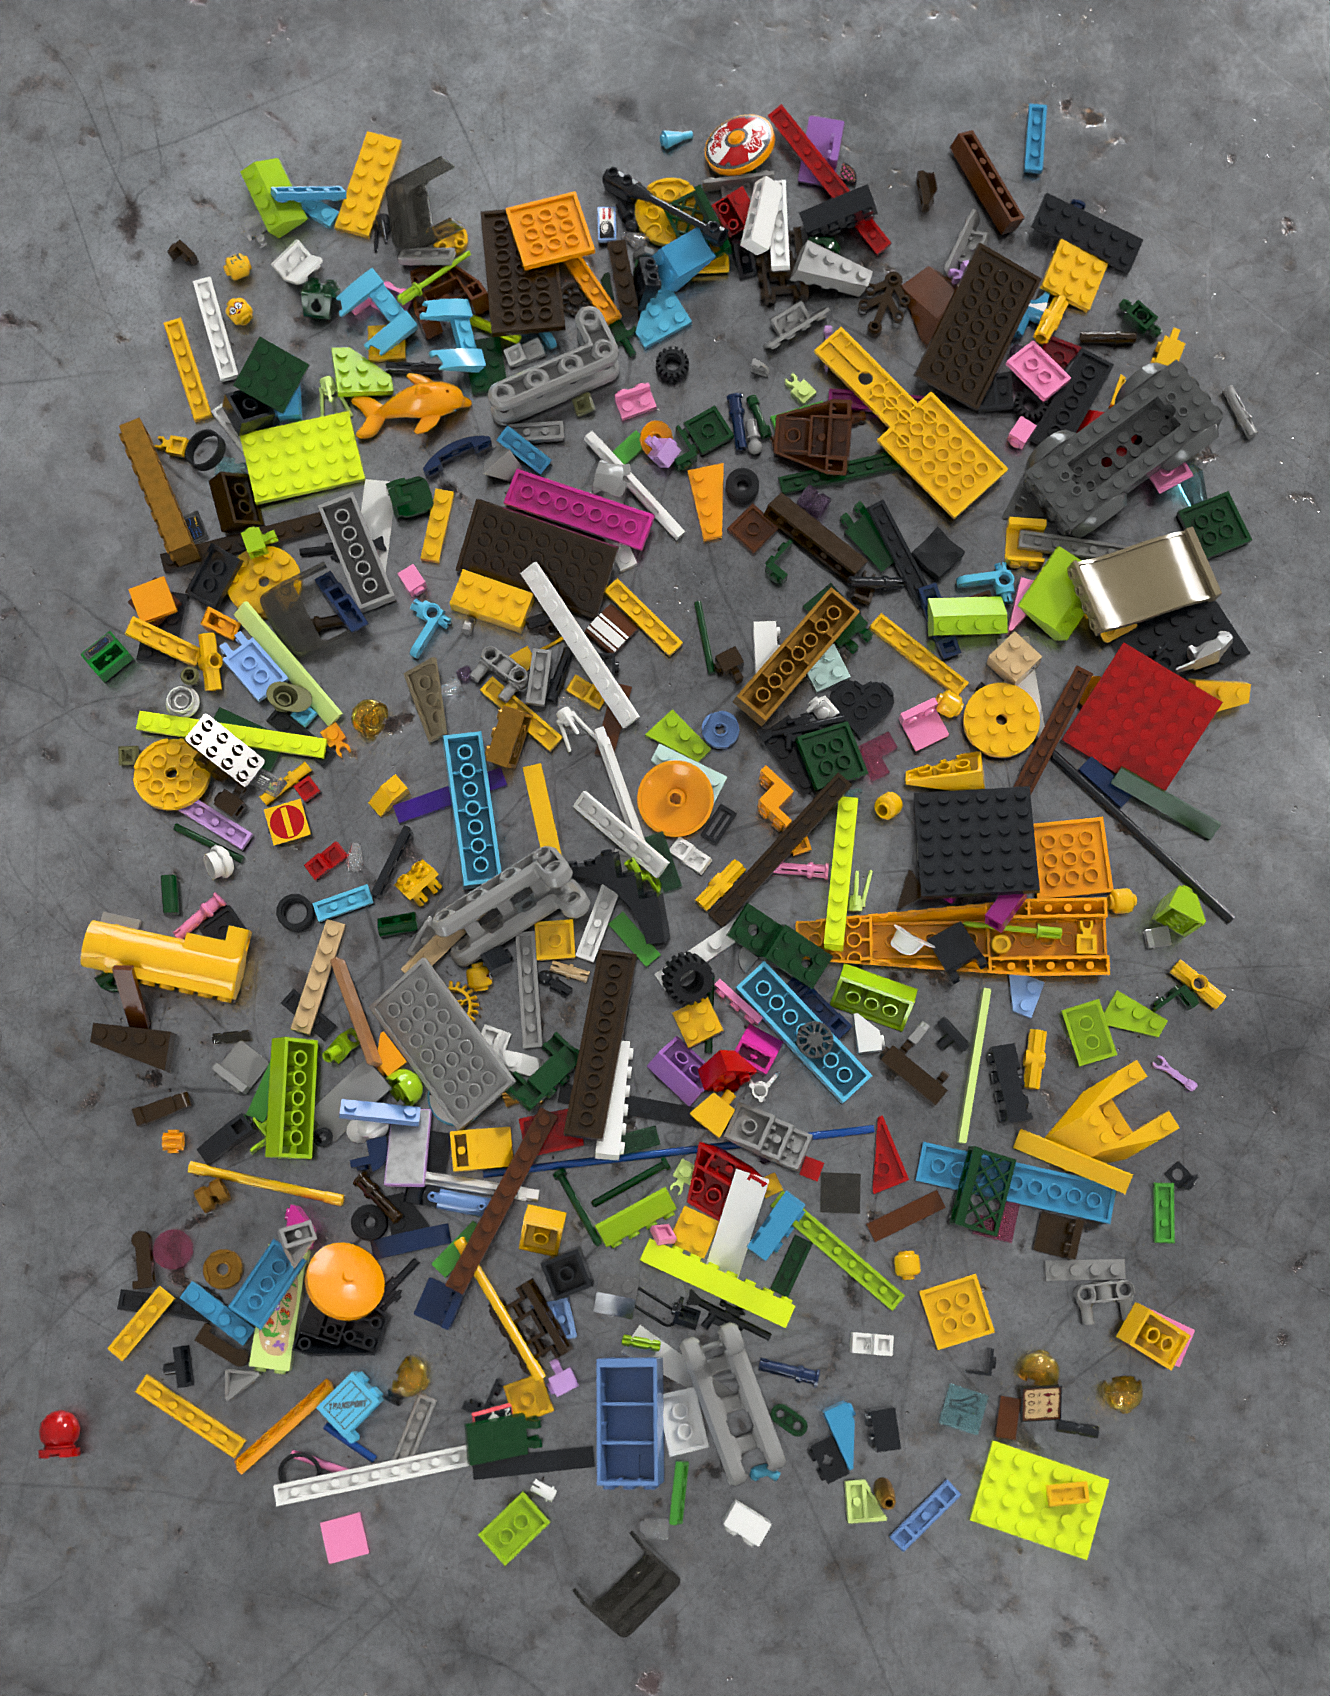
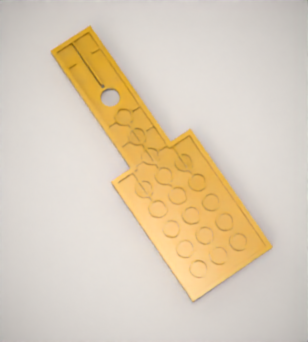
M842 327L814 350V353L889 428L877 439V442L953 519L957 518L1008 471V468L932 392L928 393L917 403ZM861 373H869L873 381L868 385H863L859 382L858 377Z

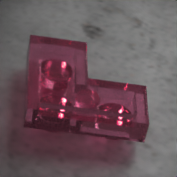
M888 731L858 746L872 782L890 773L882 757L898 748Z
M1006 1201L997 1237L975 1230L972 1231V1234L1012 1243L1020 1204ZM990 1217L983 1221V1224L987 1230L993 1231L995 1223Z

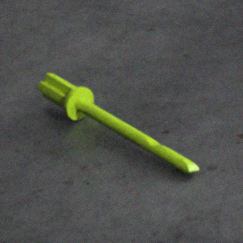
M468 250L456 258L452 265H446L419 285L413 282L411 287L397 296L398 302L403 306L417 295L421 296V289L471 256L470 251Z
M971 921L963 922V926L965 927L988 928L995 930L994 928L990 927L985 923ZM1039 923L1037 928L1007 925L1003 930L1036 934V939H1039V937L1061 939L1062 928L1040 926Z

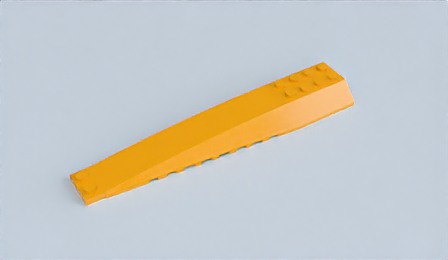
M1107 897L1026 899L1008 923L1010 926L1037 928L1038 923L1040 926L1062 928L1061 939L1043 937L1036 939V934L1012 931L1000 933L997 930L988 928L965 927L975 945L985 957L988 966L981 970L976 961L973 960L956 971L1021 976L1110 975V956L1107 955L1106 939ZM994 902L847 916L843 951L824 950L826 918L816 919L815 921H796V932L832 955L831 963L945 970L929 946L924 945L912 955H904L893 948L891 941L897 930L894 924L927 942V939L960 921L962 924L965 921L985 923V914ZM1079 921H1083L1084 928H1089V922L1093 921L1091 934L1097 935L1096 955L1076 954V934H1082L1079 929ZM1000 934L1007 936L1011 942L1009 951L1002 955L994 953L991 949L992 939ZM806 956L802 961L810 960V958Z

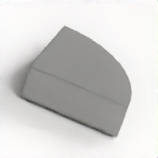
M644 246L633 253V259L652 257L658 250Z
M753 358L751 372L768 377L770 373L768 366Z
M466 617L462 628L465 635L472 634L475 617Z
M742 947L739 953V964L746 974L758 958Z

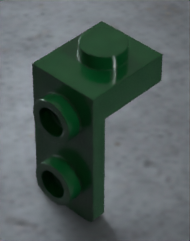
M678 425L675 428V433L687 452L674 459V467L677 472L682 469L683 471L689 469L693 463L697 462L698 454L696 446L690 444L686 430H682Z
M790 539L787 543L783 542L777 549L778 553L775 556L771 555L765 563V572L776 584L783 585L787 581L788 574L776 564L791 549L793 541Z
M1176 985L1168 991L1170 994L1164 999L1162 996L1153 1003L1155 1007L1151 1010L1153 1012L1159 1010L1177 995L1189 1010L1200 1002L1197 1000V994L1193 990H1189L1186 985L1181 987Z

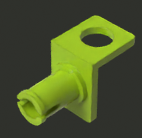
M634 857L631 858V861L630 859L625 861L624 866L628 870H634V873L641 872L642 882L648 880L654 891L660 893L662 883L658 878H655L646 869L641 870Z
M349 1028L339 1034L327 1050L322 1053L324 1061L329 1063L335 1060L340 1064L352 1049L359 1046L360 1043L355 1030ZM347 1035L354 1036L356 1042L350 1041Z
M255 1117L252 1119V1122L264 1139L250 1149L252 1155L266 1145L267 1120L261 1123Z

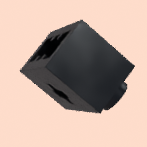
M831 1434L809 1444L811 1449L808 1450L812 1461H817L820 1467L817 1469L821 1481L826 1480V1483L829 1484L850 1474ZM826 1454L833 1458L830 1460V1465L822 1462L825 1460L824 1455Z

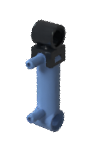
M425 1185V1187H406L403 1202L482 1217L491 1198Z

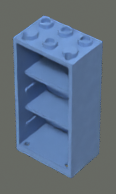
M663 1357L596 1359L597 1486H603V1489L608 1490L623 1486L624 1490H633L639 1486H643L644 1490H654L664 1483Z

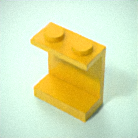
M1008 518L1006 523L1004 562L1010 568H1020V566L1028 567L1031 570L1042 568L1045 559L1042 558L1043 553L1019 550L1017 548L1020 530L1044 533L1047 519Z

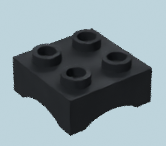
M937 527L912 552L915 561L938 582L963 557L965 551L953 543Z

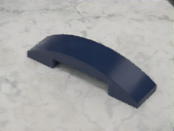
M483 435L471 436L454 441L443 447L424 466L423 471L426 479L443 471L441 463L471 448L477 454L491 447V438Z
M936 583L918 588L927 623V598H941ZM955 635L933 636L943 659L962 653Z
M794 977L787 983L790 989L822 1023L829 1027L838 1040L853 1028L814 988H808Z
M446 1223L378 1238L370 1241L373 1257L378 1260L452 1243L449 1225Z

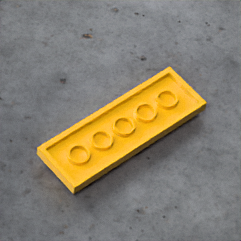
M367 131L346 191V199L343 200L334 226L335 230L370 239L376 223L375 217L379 214L402 146V140Z

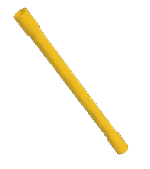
M190 1161L188 1166V1173L220 1177L228 1181L319 1200L341 1207L344 1202L343 1194L329 1191L324 1192L211 1167L207 1164Z
M464 1237L454 1242L460 1255L467 1245ZM479 1265L474 1277L525 1361L535 1382L540 1381L546 1377L544 1371L532 1355Z

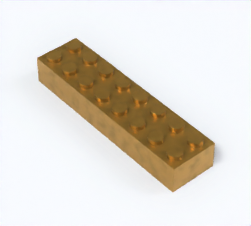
M139 417L119 425L121 430L119 437L125 445V452L132 462V469L139 479V486L145 494L144 498L148 507L150 506L151 515L158 526L157 530L161 538H163L164 547L173 562L176 561L180 567L200 559L151 437Z
M831 587L740 691L733 703L762 727L860 611Z

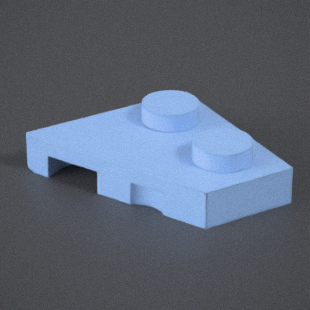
M1008 975L1012 1012L1031 1019L1045 982L1030 976Z

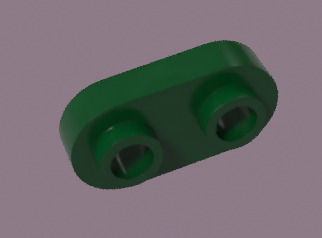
M776 1404L772 1407L770 1416L777 1425L796 1437L806 1433L808 1425L802 1416L784 1404ZM779 1410L784 1411L782 1418L777 1417ZM795 1422L801 1424L800 1429H794L793 1425Z

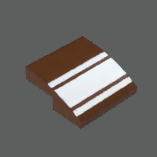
M610 604L593 620L584 633L607 653H616L638 631L639 627L615 606Z

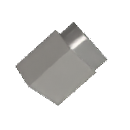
M1168 926L1144 930L1148 949L1172 945Z
M922 1021L907 1039L913 1044V1047L919 1042L930 1026Z

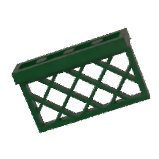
M701 184L694 187V191L669 203L674 207L680 208L681 211L687 210L692 212V217L695 216V213L703 215V223L710 221L719 223ZM694 197L696 201L694 208L685 206L687 200ZM664 210L677 238L689 232L691 224L670 215L669 212ZM679 221L688 224L685 232L677 230ZM728 239L719 247L720 251L714 254L718 258L724 254L728 256L733 253Z
M968 1146L949 1223L997 1237L1016 1159L976 1146ZM982 1154L988 1155L992 1161V1164L985 1168L980 1162ZM1003 1160L1010 1162L1008 1171L1002 1174L997 1164ZM994 1166L999 1176L990 1180L986 1170ZM983 1173L987 1183L979 1187L976 1183V1177ZM1001 1178L1004 1188L997 1193L992 1183ZM989 1185L994 1195L985 1199L981 1190ZM978 1192L983 1202L974 1207L971 1197ZM996 1198L999 1202V1208L992 1212L988 1202ZM985 1205L989 1215L981 1219L976 1209ZM973 1211L978 1221L972 1225L965 1223L967 1214ZM990 1217L995 1223L993 1231L987 1230L983 1224V1221Z

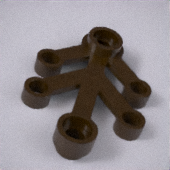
M889 272L885 276L884 281L877 284L869 283L865 289L867 296H873L875 292L886 288L884 294L870 300L862 299L859 301L858 308L862 312H866L869 308L880 304L874 321H871L867 327V333L871 337H878L881 334V321L887 306L893 315L895 323H901L904 319L903 312L898 310L892 298V293L895 291L901 307L906 308L910 304V297L905 295L901 288L903 278L898 272ZM895 278L897 280L893 282L890 279ZM905 299V300H907L908 302H907V303H903L902 300ZM900 315L901 318L897 319L895 318V316ZM875 325V326H878V328H877V329H873L872 326Z

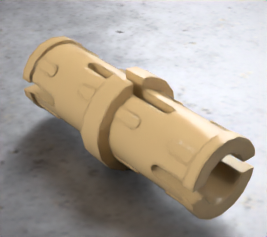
M555 960L552 961L550 972L566 976V979L573 978L587 983L590 971L576 968L573 964L567 965Z

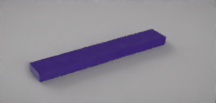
M501 767L487 772L490 792L507 786ZM449 786L393 805L399 824L450 807Z

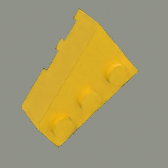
M1188 679L1190 683L1223 702L1218 711L1249 703L1251 688L1249 683Z

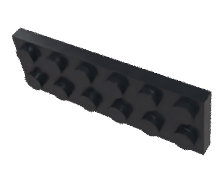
M1047 192L1031 225L1032 228L1058 241L1063 239L1127 274L1130 272L1144 240Z
M1081 348L1067 373L1071 377L1070 382L1056 392L1030 441L1039 445L1047 437L1060 430H1069L1076 433L1114 364Z

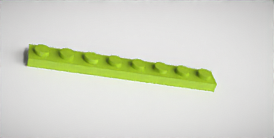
M782 1191L778 1195V1197L773 1201V1203L770 1205L771 1208H774L776 1206L778 1201L785 1193L784 1191ZM803 1208L805 1214L799 1222L795 1220L792 1226L893 1311L905 1295Z

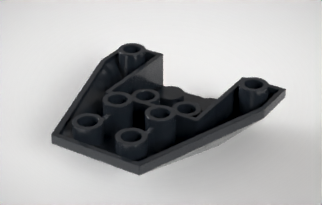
M309 1299L292 1350L308 1356L376 1355L388 1315L375 1307L370 1314L363 1318L352 1321L338 1320L321 1312Z

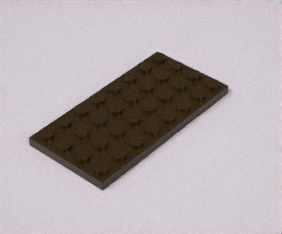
M506 209L480 211L492 337L566 330L559 262L524 271L506 215Z
M978 243L913 376L973 410H978L1042 278L984 244Z
M477 498L456 571L462 573L464 569L533 593L520 573L532 563L537 562L570 611L595 619L598 616L619 547Z

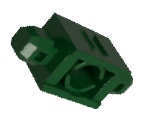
M1123 299L1118 305L1123 312H1126L1122 320L1140 336L1143 337L1149 332V335L1153 338H1158L1162 333V329L1155 325L1158 316L1139 300L1132 305V302L1128 299Z

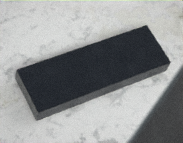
M293 988L281 1004L295 1015L302 995ZM318 1010L312 1031L323 1041H326L337 1026Z

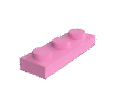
M721 979L714 984L716 988L715 993L722 999L726 997L730 1001L729 1005L736 1012L740 1010L745 1015L743 1018L749 1024L753 1025L754 1023L758 1025L763 1020L760 1014Z

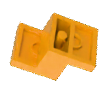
M765 765L760 771L759 783L768 791L758 801V813L764 819L768 818L775 830L784 832L792 823V820L781 810L792 800L794 791Z

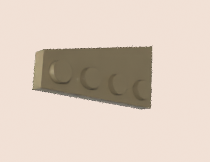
M432 657L403 673L428 742H435L442 738L443 735H447L437 658Z

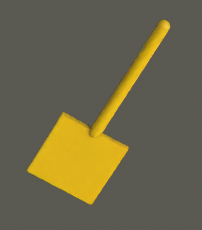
M560 637L541 649L546 650L564 639ZM526 646L509 657L526 671H529L532 652Z

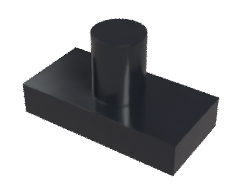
M945 1016L938 1021L947 1032L937 1041L944 1050L954 1041L964 1051L971 1046Z
M189 1345L173 1347L174 1362L163 1365L164 1374L166 1376L176 1374L177 1388L194 1386Z

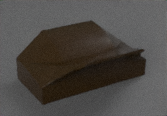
M921 170L917 172L916 184L921 212L923 213L929 212L933 206L934 195L938 188L935 173H927Z

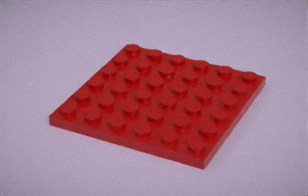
M1123 642L1061 740L1087 756L1095 758L1100 764L1115 773L1123 766L1166 791L1223 702Z

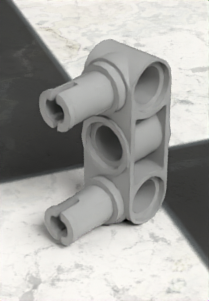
M493 646L483 649L478 661L479 664L469 674L470 678L478 683L484 674L491 670L501 679L507 681L508 684L498 695V698L504 703H507L516 691L519 692L528 687L529 677L527 671L511 657ZM495 656L493 659L488 660V657ZM519 676H524L522 680H516Z
M1122 1279L1095 1281L1093 1283L1077 1285L1073 1295L1081 1310L1082 1325L1094 1324L1092 1310L1094 1303H1106L1115 1300L1120 1303L1122 1320H1125L1132 1309L1131 1301L1134 1298V1285ZM1126 1284L1128 1290L1122 1295L1120 1293V1286ZM1086 1288L1088 1290V1297L1082 1299L1080 1292Z

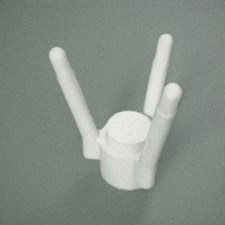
M564 707L556 713L558 717L556 722L560 727L568 752H571V747L563 725L565 727L570 725L578 735L579 731L574 724L575 720L597 741L595 733L576 715L575 711H571L569 707Z
M779 1071L766 1083L763 1081L753 1083L752 1079L748 1081L749 1087L752 1088L753 1096L758 1098L759 1102H765L769 1087L779 1076Z

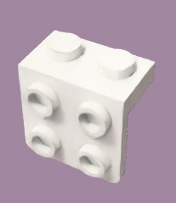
M295 240L271 265L284 281L301 285L306 282L307 276L320 268L323 260L321 257L311 255L299 240Z

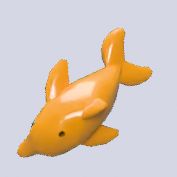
M409 373L406 377L414 385L400 391L384 405L367 396H355L351 400L352 404L358 407L366 417L364 424L356 432V436L360 439L374 437L380 431L385 419L402 417L421 418L414 432L416 434L425 433L438 423L441 416L455 412L459 408H467L472 405V401L465 397L457 386L451 383L433 381L423 375Z

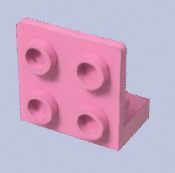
M935 697L902 712L898 720L915 751H919L949 736L943 721L936 711L938 703Z

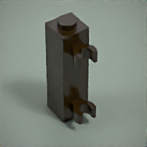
M908 1040L905 1041L900 1049H897L894 1045L890 1048L886 1046L879 1055L882 1057L879 1062L930 1105L936 1106L948 1091L942 1084L950 1075L943 1070L935 1080L905 1055L913 1046Z

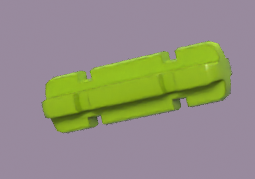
M623 1335L622 1337L623 1346L630 1347L631 1345L634 1348L651 1349V1351L657 1352L660 1350L661 1341L653 1339V1341H650L648 1338L636 1336L633 1338L630 1335Z

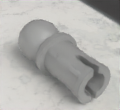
M748 419L745 421L747 430L746 440L750 441L748 450L752 454H759L762 450V444L758 441L761 435L758 433L757 420Z

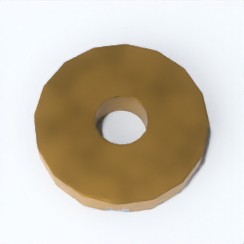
M228 1249L212 1252L203 1265V1275L206 1282L216 1289L234 1287L243 1275L241 1258L235 1252ZM223 1263L228 1266V1272L225 1275H221L218 1272V1267Z

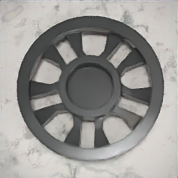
M808 1022L797 1033V1047L803 1055L809 1058H821L831 1050L833 1034L829 1027L821 1022ZM812 1025L813 1032H809L806 1027ZM816 1025L820 1026L818 1032H815ZM823 1028L828 1032L825 1035L820 1033ZM804 1031L809 1034L808 1037L801 1034V1032ZM823 1037H830V1040H823ZM800 1038H805L807 1042L800 1044ZM822 1043L830 1044L827 1050L822 1047ZM808 1044L810 1047L804 1051L802 1048ZM819 1046L823 1052L822 1054L817 1049ZM811 1048H815V1055L809 1054Z

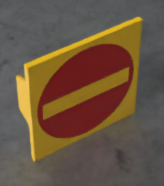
M301 799L264 809L274 846L311 835Z

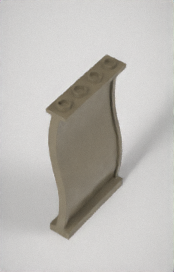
M1193 527L1146 540L1100 557L1079 562L1075 560L1067 568L1068 577L1075 586V593L1081 600L1082 610L1086 613L1089 619V626L1094 631L1095 636L1103 632L1140 623L1186 606L1206 601L1209 603L1215 601L1222 594Z

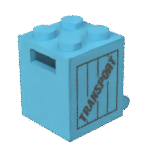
M362 1371L351 1372L316 1407L349 1443H354L360 1439V1435L355 1429L384 1401L382 1391L377 1386L372 1387L368 1383L370 1379Z

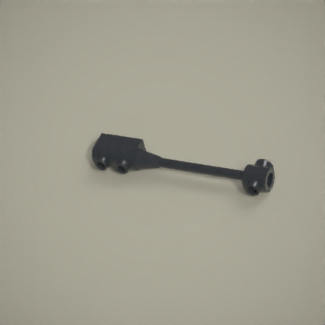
M608 167L604 172L602 182L605 190L631 204H634L637 199L651 202L702 230L703 237L709 240L714 247H720L726 241L729 231L727 228L719 225L718 222L710 221L705 224L653 196L641 182L632 178L629 174H624L616 167Z

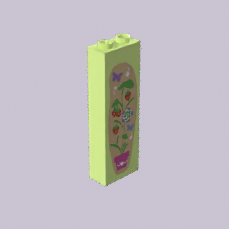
M308 1249L303 1257L307 1260L305 1266L263 1329L260 1330L255 1326L249 1366H253L255 1371L266 1372L267 1368L274 1369V1373L286 1374V1371H292L295 1355L292 1347L299 1330L305 1291V1272L309 1264L311 1249Z

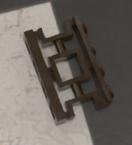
M801 226L793 227L792 231L788 229L789 246L791 238H793L795 258H793L792 251H789V272L773 273L771 269V253H767V261L764 260V252L756 255V265H760L758 282H762L760 299H764V305H768V302L776 303L777 294L793 293V301L800 299L802 302H808V284L798 280L799 292H797L796 284L787 285L786 280H790L799 252L803 247ZM766 274L769 276V282L779 281V286L771 287V294L768 293Z
M533 1278L515 1288L520 1298L507 1305L503 1297L499 1298L506 1311L513 1307L518 1316L517 1319L513 1320V1323L526 1345L533 1342L538 1351L534 1358L540 1366L541 1364L537 1358L550 1350L555 1359L573 1349ZM529 1298L534 1308L525 1313L520 1302ZM489 1304V1313L494 1320H497L502 1336L506 1337L509 1341V1348L518 1357L520 1368L528 1376L531 1375L525 1361L495 1310ZM531 1315L541 1333L527 1340L518 1322ZM549 1333L554 1344L545 1349L540 1337Z

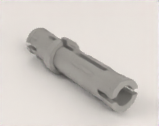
M1234 386L1226 387L1222 392L1236 415L1238 425H1241L1247 439L1256 436L1258 431L1251 420L1252 417L1245 410Z

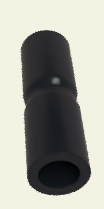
M1058 1419L1057 1432L1098 1438L1099 1426L1078 1424Z

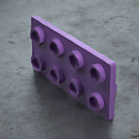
M809 116L806 135L836 172L844 121ZM801 160L798 182L822 186Z

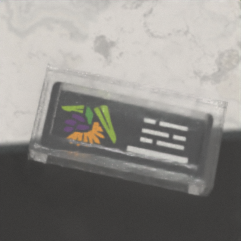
M260 768L249 783V785L275 798L278 797L287 784L285 779Z

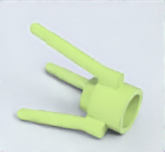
M325 376L319 380L321 386L318 388L320 393V417L324 416V394L328 396L329 402H332V395L335 391L337 392L336 383L331 376ZM339 397L346 411H349V415L352 417L353 414L345 398Z
M869 870L862 899L858 895L859 871H855L854 895H850L848 899L847 911L862 912L863 907H865L873 870Z

